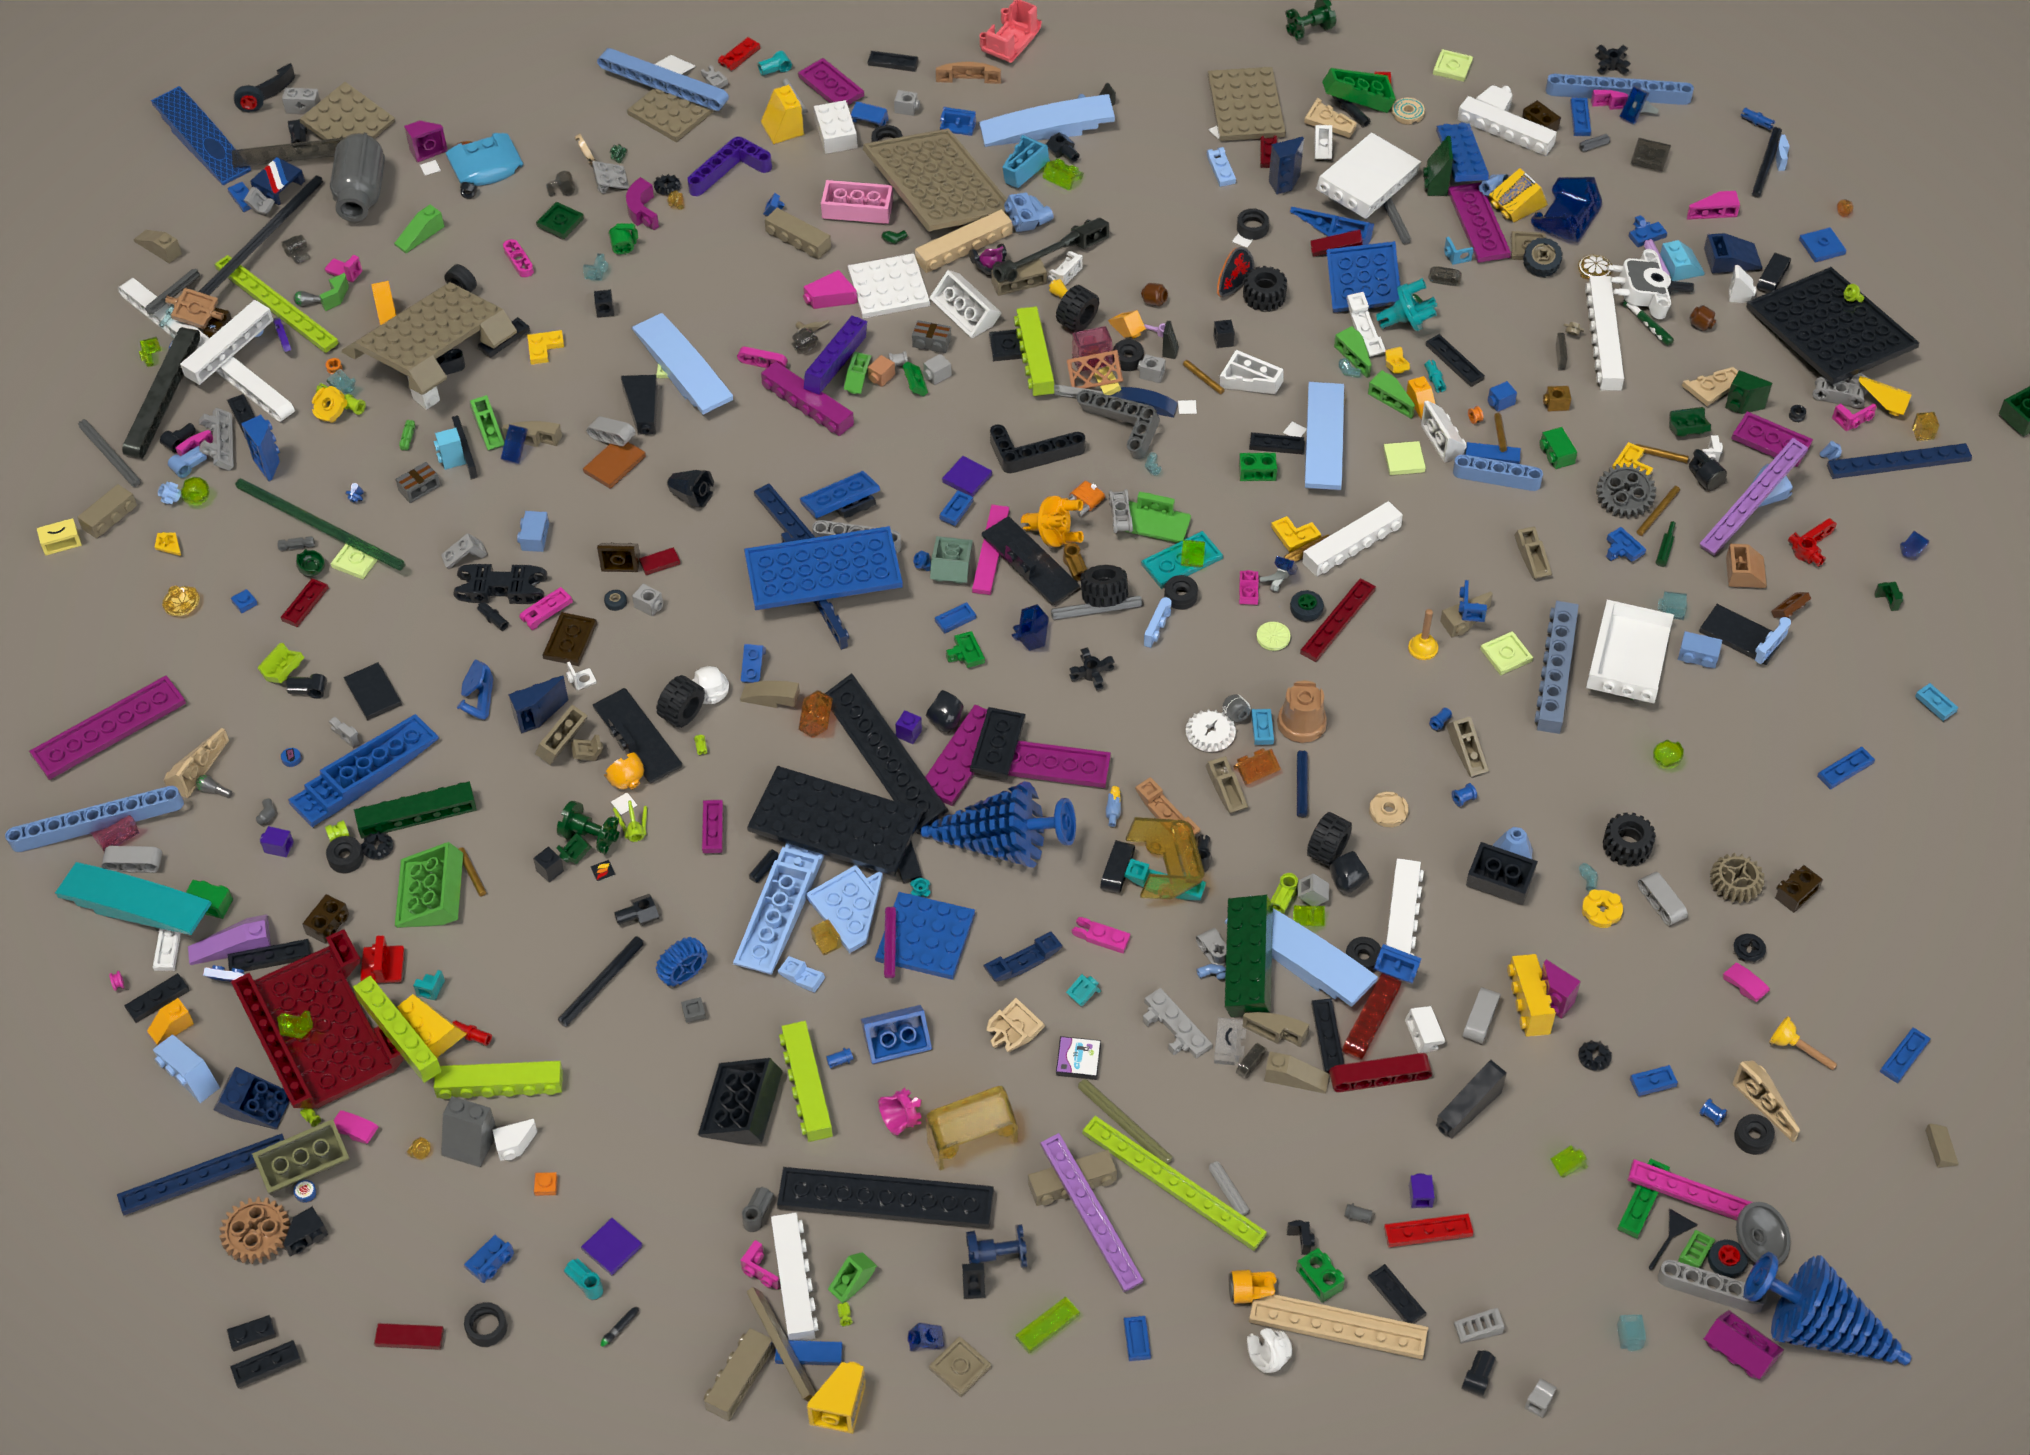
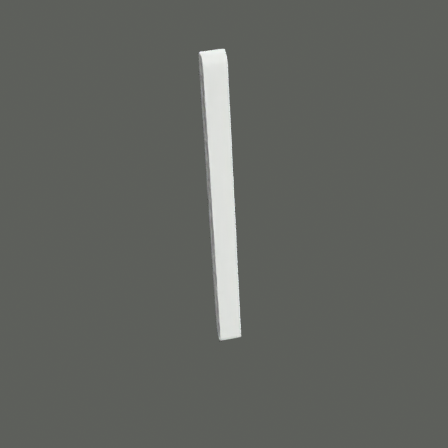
M134 278L118 287L119 293L125 300L173 338H175L180 327L199 330L195 326L173 320L171 318L173 309L167 304L154 314H147L145 307L156 299L157 296ZM201 331L200 341L196 349L202 346L209 339V337H207ZM233 356L216 370L219 375L277 421L281 422L295 412L294 407L286 398Z

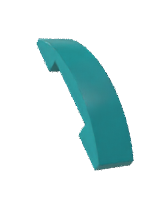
M1130 859L1125 877L1135 884L1168 897L1184 900H1201L1206 886L1205 881L1189 876L1184 880L1149 869L1150 864Z

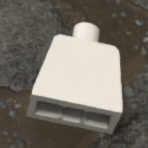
M1492 85L1476 99L1508 112L1513 94L1508 86L1499 88Z

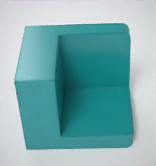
M437 970L435 976L426 974L423 980L416 979L413 985L416 996L436 1001L445 982L442 971Z

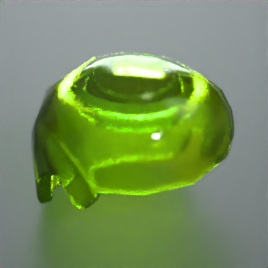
M201 477L186 479L181 489L183 501L191 506H200L205 503L209 497V486L206 480Z
M1665 740L1657 744L1653 750V759L1661 768H1675L1683 760L1684 749L1678 741L1671 742L1670 740Z

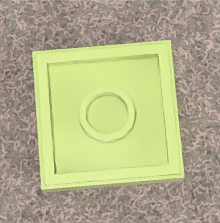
M1442 49L1433 74L1464 82L1473 57Z
M1419 441L1384 444L1383 449L1389 475L1425 472L1426 467Z
M350 538L331 562V567L364 579L383 553L379 548Z
M1513 631L1482 644L1480 650L1500 675L1533 661L1532 655Z

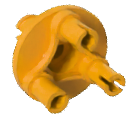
M1048 496L1042 502L1039 513H1026L1022 515L1021 523H1029L1023 529L1026 531H1039L1043 542L1049 547H1059L1076 542L1082 543L1084 539L1082 531L1069 532L1071 522L1069 511H1081L1083 509V501L1081 499L1069 500L1059 496Z

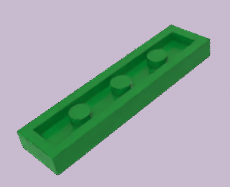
M1651 1158L1648 1162L1651 1166L1669 1172L1670 1167ZM1637 1185L1617 1230L1638 1238L1659 1192Z

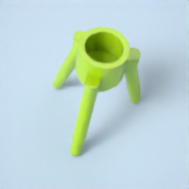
M629 800L628 806L631 822L627 828L617 809L613 808L615 816L619 818V824L624 832L625 839H629L631 842H638L647 835V806L643 808L641 825L635 821L632 801Z

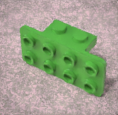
M1139 491L1137 503L1129 501L1133 531L1130 533L1178 543L1185 539L1191 515L1174 511L1175 499Z

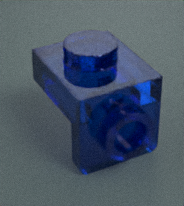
M1913 531L1905 542H1901V553L1909 559L1912 557L1916 560L1929 545L1930 541Z
M918 1323L908 1333L907 1339L910 1351L915 1352L920 1347L940 1350L944 1346L942 1326Z

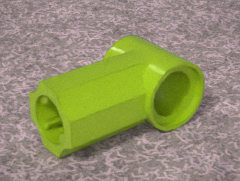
M1292 873L1283 874L1271 899L1273 908L1280 913H1285L1291 899L1297 893L1298 878Z

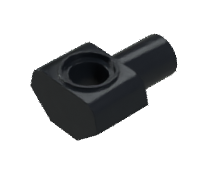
M1063 133L1051 136L1045 144L1048 150L1057 158L1064 155L1072 163L1079 159L1080 154L1073 149L1075 143Z
M650 894L630 900L632 906L614 912L618 925L637 919L641 926L659 919L655 903Z

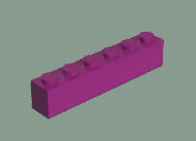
M775 361L761 373L762 385L766 389L771 390L779 398H783L791 406L801 410L803 414L813 418L818 424L825 426L830 432L841 436L854 425L852 411L823 392L819 395L804 389V380Z

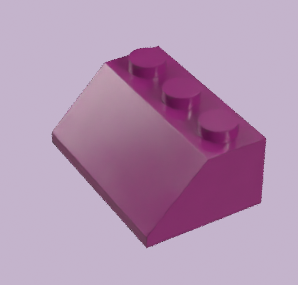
M1730 1310L1716 1319L1704 1337L1710 1348L1715 1351H1721L1731 1363L1739 1364L1749 1376L1759 1380L1769 1371L1784 1351L1782 1347Z

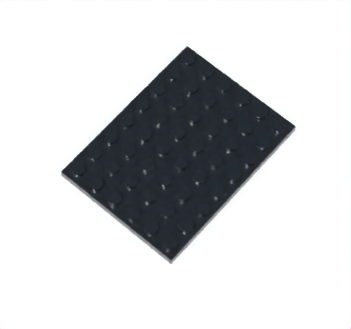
M1832 267L1752 299L1746 305L1755 316L1832 385L1919 348V341L1863 293H1861L1864 296L1862 302L1846 300L1844 291L1851 283Z

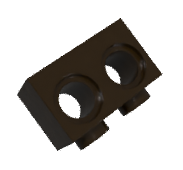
M1537 100L1523 109L1522 118L1553 131L1559 130L1561 117Z
M1803 865L1799 870L1794 869L1789 875L1788 880H1782L1778 884L1775 899L1794 913L1820 889L1823 879Z
M325 894L302 923L306 935L326 944V937L336 933L339 926L348 918L349 912L346 903Z

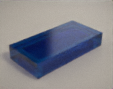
M509 424L501 455L502 460L520 463L528 429Z

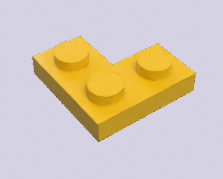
M562 330L527 335L531 365L549 362L547 350L564 347Z
M1629 442L1612 466L1614 470L1616 464L1620 468L1623 467L1624 463L1627 467L1633 464L1634 469L1640 466L1641 472L1645 469L1647 470L1646 476L1651 475L1653 471L1652 467L1638 462L1645 449Z
M1288 516L1271 522V528L1289 552L1320 538L1322 535L1313 522L1299 528L1293 525Z

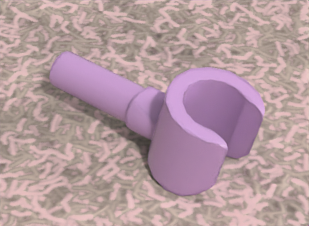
M1160 324L1159 327L1144 325L1146 329L1157 332L1159 337H1163L1165 324Z

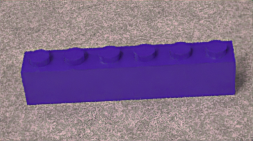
M851 316L806 370L804 389L820 395L866 338V320Z

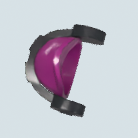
M1003 243L998 244L997 249H985L980 256L975 249L969 251L971 262L988 275H992L991 270L994 263L997 261L1004 262L1007 256L1006 247Z

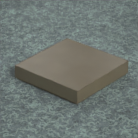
M1511 231V259L1523 260L1527 245L1532 240L1546 237V233Z
M960 1336L929 1365V1369L960 1397L991 1368V1363Z

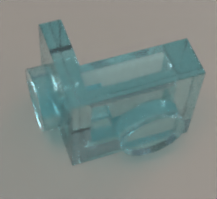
M597 254L594 265L584 264L585 279L602 280L604 272H607L608 262L605 261L604 254Z
M339 369L326 382L330 386L341 390L343 394H350L355 389L356 380L354 378L350 379Z

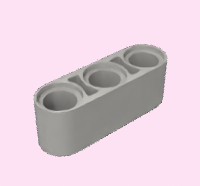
M598 417L586 429L591 438L618 446H624L636 433L630 424L605 417Z
M108 846L105 849L101 867L116 872L155 873L159 870L162 851L156 847Z
M1658 872L1638 880L1639 890L1666 925L1670 926L1687 918L1686 907Z
M1483 987L1480 988L1464 1029V1038L1483 1044L1501 996L1500 993Z

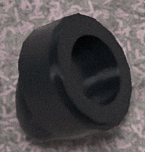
M461 182L460 193L462 197L466 199L473 198L475 192H477V186ZM465 190L471 191V194H465Z

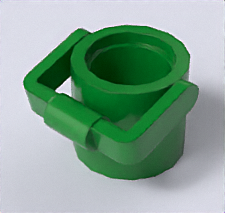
M618 223L609 230L612 251L615 254L623 255L634 249V244L637 243L639 238L635 224Z

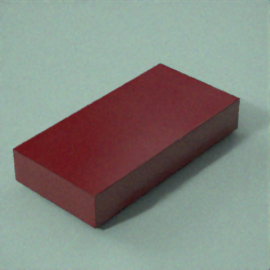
M674 547L639 558L645 575L680 565V559Z

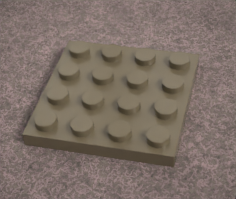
M346 82L341 84L300 118L301 124L335 149L342 139L351 134H363L365 132L375 139L395 122V117Z
M653 88L627 109L629 116L675 142H678L715 111Z

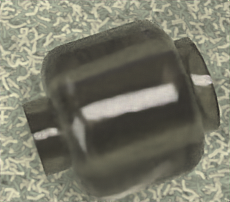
M804 327L792 336L794 342L791 344L797 352L801 351L806 354L817 346L818 338L811 328L807 329Z

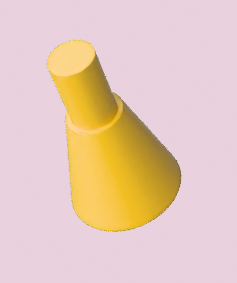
M1055 279L1049 285V292L1060 298L1068 291L1061 279Z

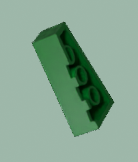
M1330 68L1322 81L1326 94L1388 113L1396 100L1387 75Z

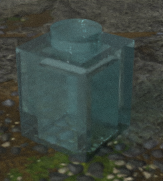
M1664 592L1663 598L1659 599L1658 610L1673 614V619L1684 620L1687 609V594Z
M1620 1315L1617 1323L1620 1348L1628 1349L1629 1351L1643 1348L1646 1335L1642 1315Z

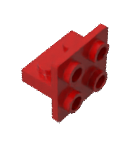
M384 935L376 936V942L372 944V947L363 948L360 981L371 976L376 983L401 982L404 946H387Z

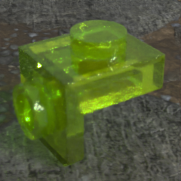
M157 337L140 341L142 350L139 351L141 361L146 362L147 367L154 366L151 353L161 351Z
M304 1011L300 1017L283 1013L277 1017L280 1035L302 1039L313 1027L310 1011Z
M1572 1145L1551 1158L1552 1163L1563 1178L1579 1167L1584 1169L1588 1167L1585 1162L1587 1157L1584 1152Z

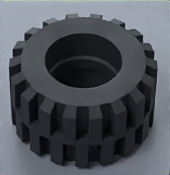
M1258 266L1256 269H1251L1250 273L1247 272L1244 278L1243 297L1249 307H1253L1255 310L1260 309V311H1271V309H1278V306L1281 307L1283 302H1285L1287 278L1283 272L1271 266Z
M1081 285L1071 287L1059 302L1056 310V321L1074 333L1082 332L1093 321L1098 311V295Z
M1097 565L1086 569L1081 574L1082 599L1086 604L1096 607H1110L1121 604L1128 597L1126 571L1115 565Z
M680 675L675 677L665 686L660 694L656 706L658 716L677 728L688 725L696 717L703 705L705 698L704 688L686 676Z
M1332 812L1326 813L1320 819L1311 835L1307 847V855L1330 866L1334 860L1340 857L1351 835L1352 822Z
M1628 812L1623 813V815L1617 814L1615 818L1612 817L1606 826L1602 842L1603 850H1606L1605 854L1611 856L1610 860L1613 862L1615 860L1618 861L1619 865L1623 863L1630 867L1631 864L1637 866L1639 862L1644 863L1650 857L1656 837L1654 826H1650L1651 822L1644 820V816H1636V813H1632V815H1629ZM1621 837H1631L1637 842H1627Z

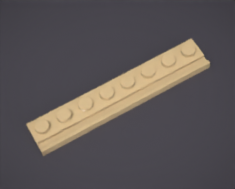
M1275 1294L1253 1299L1249 1323L1417 1359H1423L1428 1327Z

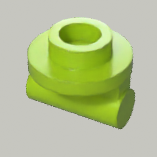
M1850 284L1846 287L1844 291L1846 300H1857L1858 302L1864 300L1858 285Z

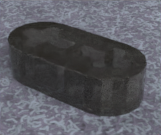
M1435 266L1430 269L1428 277L1431 282L1436 284L1457 286L1461 283L1462 273L1456 269Z
M1256 1043L1241 1061L1236 1073L1246 1079L1263 1059L1267 1048Z

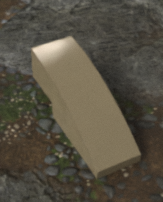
M525 421L506 424L502 427L504 440L538 447L540 442L557 446L562 437L560 424Z
M1535 526L1517 530L1514 536L1522 558L1532 577L1537 579L1551 576L1552 572L1543 542L1539 541Z
M760 681L745 684L740 701L777 708L778 704L795 707L800 693L799 683Z
M1224 756L1208 761L1206 769L1229 814L1248 808L1235 772H1232L1227 757Z
M1260 1012L1245 1013L1243 1015L1242 1027L1277 1044L1283 1038L1301 1047L1308 1036L1309 1024L1295 1018Z

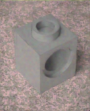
M898 90L894 100L895 113L914 116L915 111L920 106L917 93Z
M1145 354L1143 361L1140 360L1138 364L1140 379L1160 383L1165 372L1166 359Z
M642 584L632 596L634 608L650 616H653L663 606L661 592L645 584Z

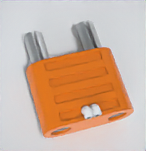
M1084 481L1067 498L1069 500L1081 499L1083 501V509L1077 511V514L1082 516L1105 499V494L1095 484Z

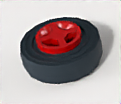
M250 85L241 86L234 93L236 107L244 112H256L263 106L264 96L257 87Z
M1724 1239L1712 1245L1708 1253V1263L1716 1274L1735 1278L1744 1272L1748 1264V1256L1742 1250L1739 1243Z

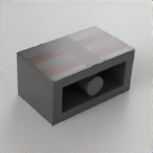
M917 320L912 333V347L946 353L951 341V326Z
M427 462L416 466L395 479L398 491L409 503L440 487L438 474Z

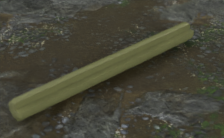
M1083 1079L1078 1084V1088L1148 1152L1166 1164L1172 1161L1173 1157L1092 1083L1087 1079Z

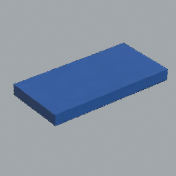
M861 471L801 497L800 502L817 519L880 491V487L869 475Z

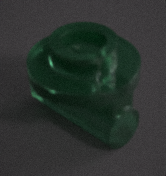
M614 144L609 151L611 153L610 158L615 159L617 163H621L628 150L622 147L621 144L617 146Z

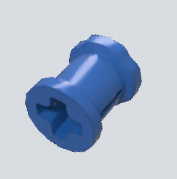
M1471 783L1466 784L1460 790H1453L1451 792L1454 803L1459 807L1470 799H1477V791Z
M1709 1098L1699 1114L1706 1115L1718 1126L1728 1110L1719 1108Z

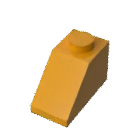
M1138 310L1123 312L1108 320L1124 338L1131 337L1134 339L1141 335V331L1146 329Z
M1424 376L1408 380L1406 393L1415 404V411L1420 419H1422L1424 402L1430 401L1435 404L1432 388Z
M177 998L159 1010L147 1032L158 1046L172 1034L176 1036L194 1023L188 1010Z

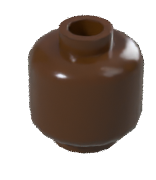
M1148 283L1142 289L1141 297L1147 305L1161 306L1167 301L1168 291L1162 284Z
M1704 305L1696 306L1689 317L1691 325L1701 331H1705L1707 328L1711 329L1716 322V319H1714L1715 312Z

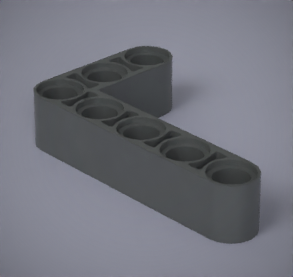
M1081 390L1077 394V401L1083 411L1135 424L1127 441V448L1135 459H1141L1146 455L1160 422L1154 407L1090 390Z

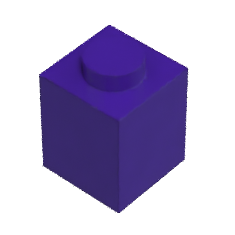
M904 710L895 724L896 736L903 741L914 744L922 732L921 717Z
M270 826L267 827L265 833L260 838V844L264 853L285 858L294 843L290 831Z
M1418 1173L1410 1176L1409 1194L1411 1208L1433 1207L1435 1196L1432 1175Z

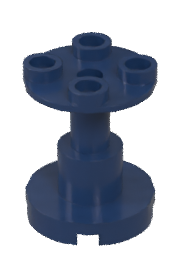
M1022 1224L1015 1225L1016 1240L999 1243H994V1239L977 1241L975 1231L966 1232L969 1264L996 1261V1256L1018 1253L1020 1267H1027L1026 1243L1023 1241Z

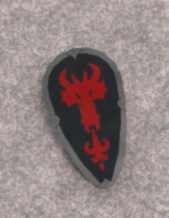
M1237 247L1230 252L1218 279V296L1224 297L1236 292L1244 285V278L1247 272L1250 273V270L1254 269V259L1247 248Z

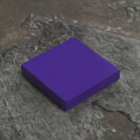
M962 456L944 475L942 482L973 497L992 476V470Z
M611 1218L581 1246V1249L612 1276L643 1246L637 1238Z

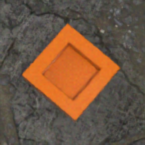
M557 1172L535 1173V1196L556 1195Z

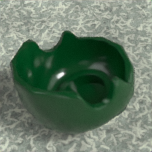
M305 549L301 554H297L296 566L301 574L312 577L322 572L325 560L321 553Z

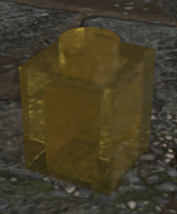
M1935 412L1917 413L1912 426L1916 440H1934L1939 428V422Z

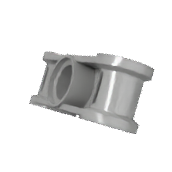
M1819 377L1815 380L1816 388L1812 394L1816 400L1854 408H1860L1865 403L1864 396L1867 393V389L1861 384L1840 381L1832 385L1825 377Z
M1124 489V491L1119 492L1109 490L1113 532H1132L1133 526L1129 509L1128 490Z

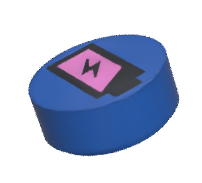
M296 748L285 749L281 753L282 763L287 767L298 765L301 762L300 751Z

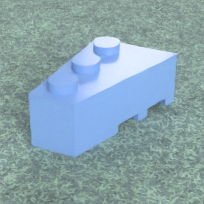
M173 1034L153 1049L157 1056L155 1058L156 1063L161 1068L165 1067L171 1077L174 1076L199 1103H202L220 1088L204 1060Z

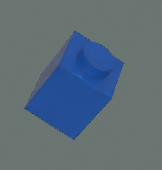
M1506 381L1489 389L1487 401L1491 407L1499 412L1515 405L1517 392Z

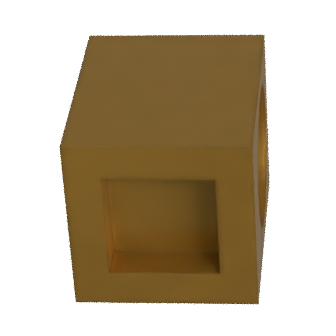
M1569 386L1547 387V392L1543 395V403L1547 405L1548 412L1569 411L1571 403Z

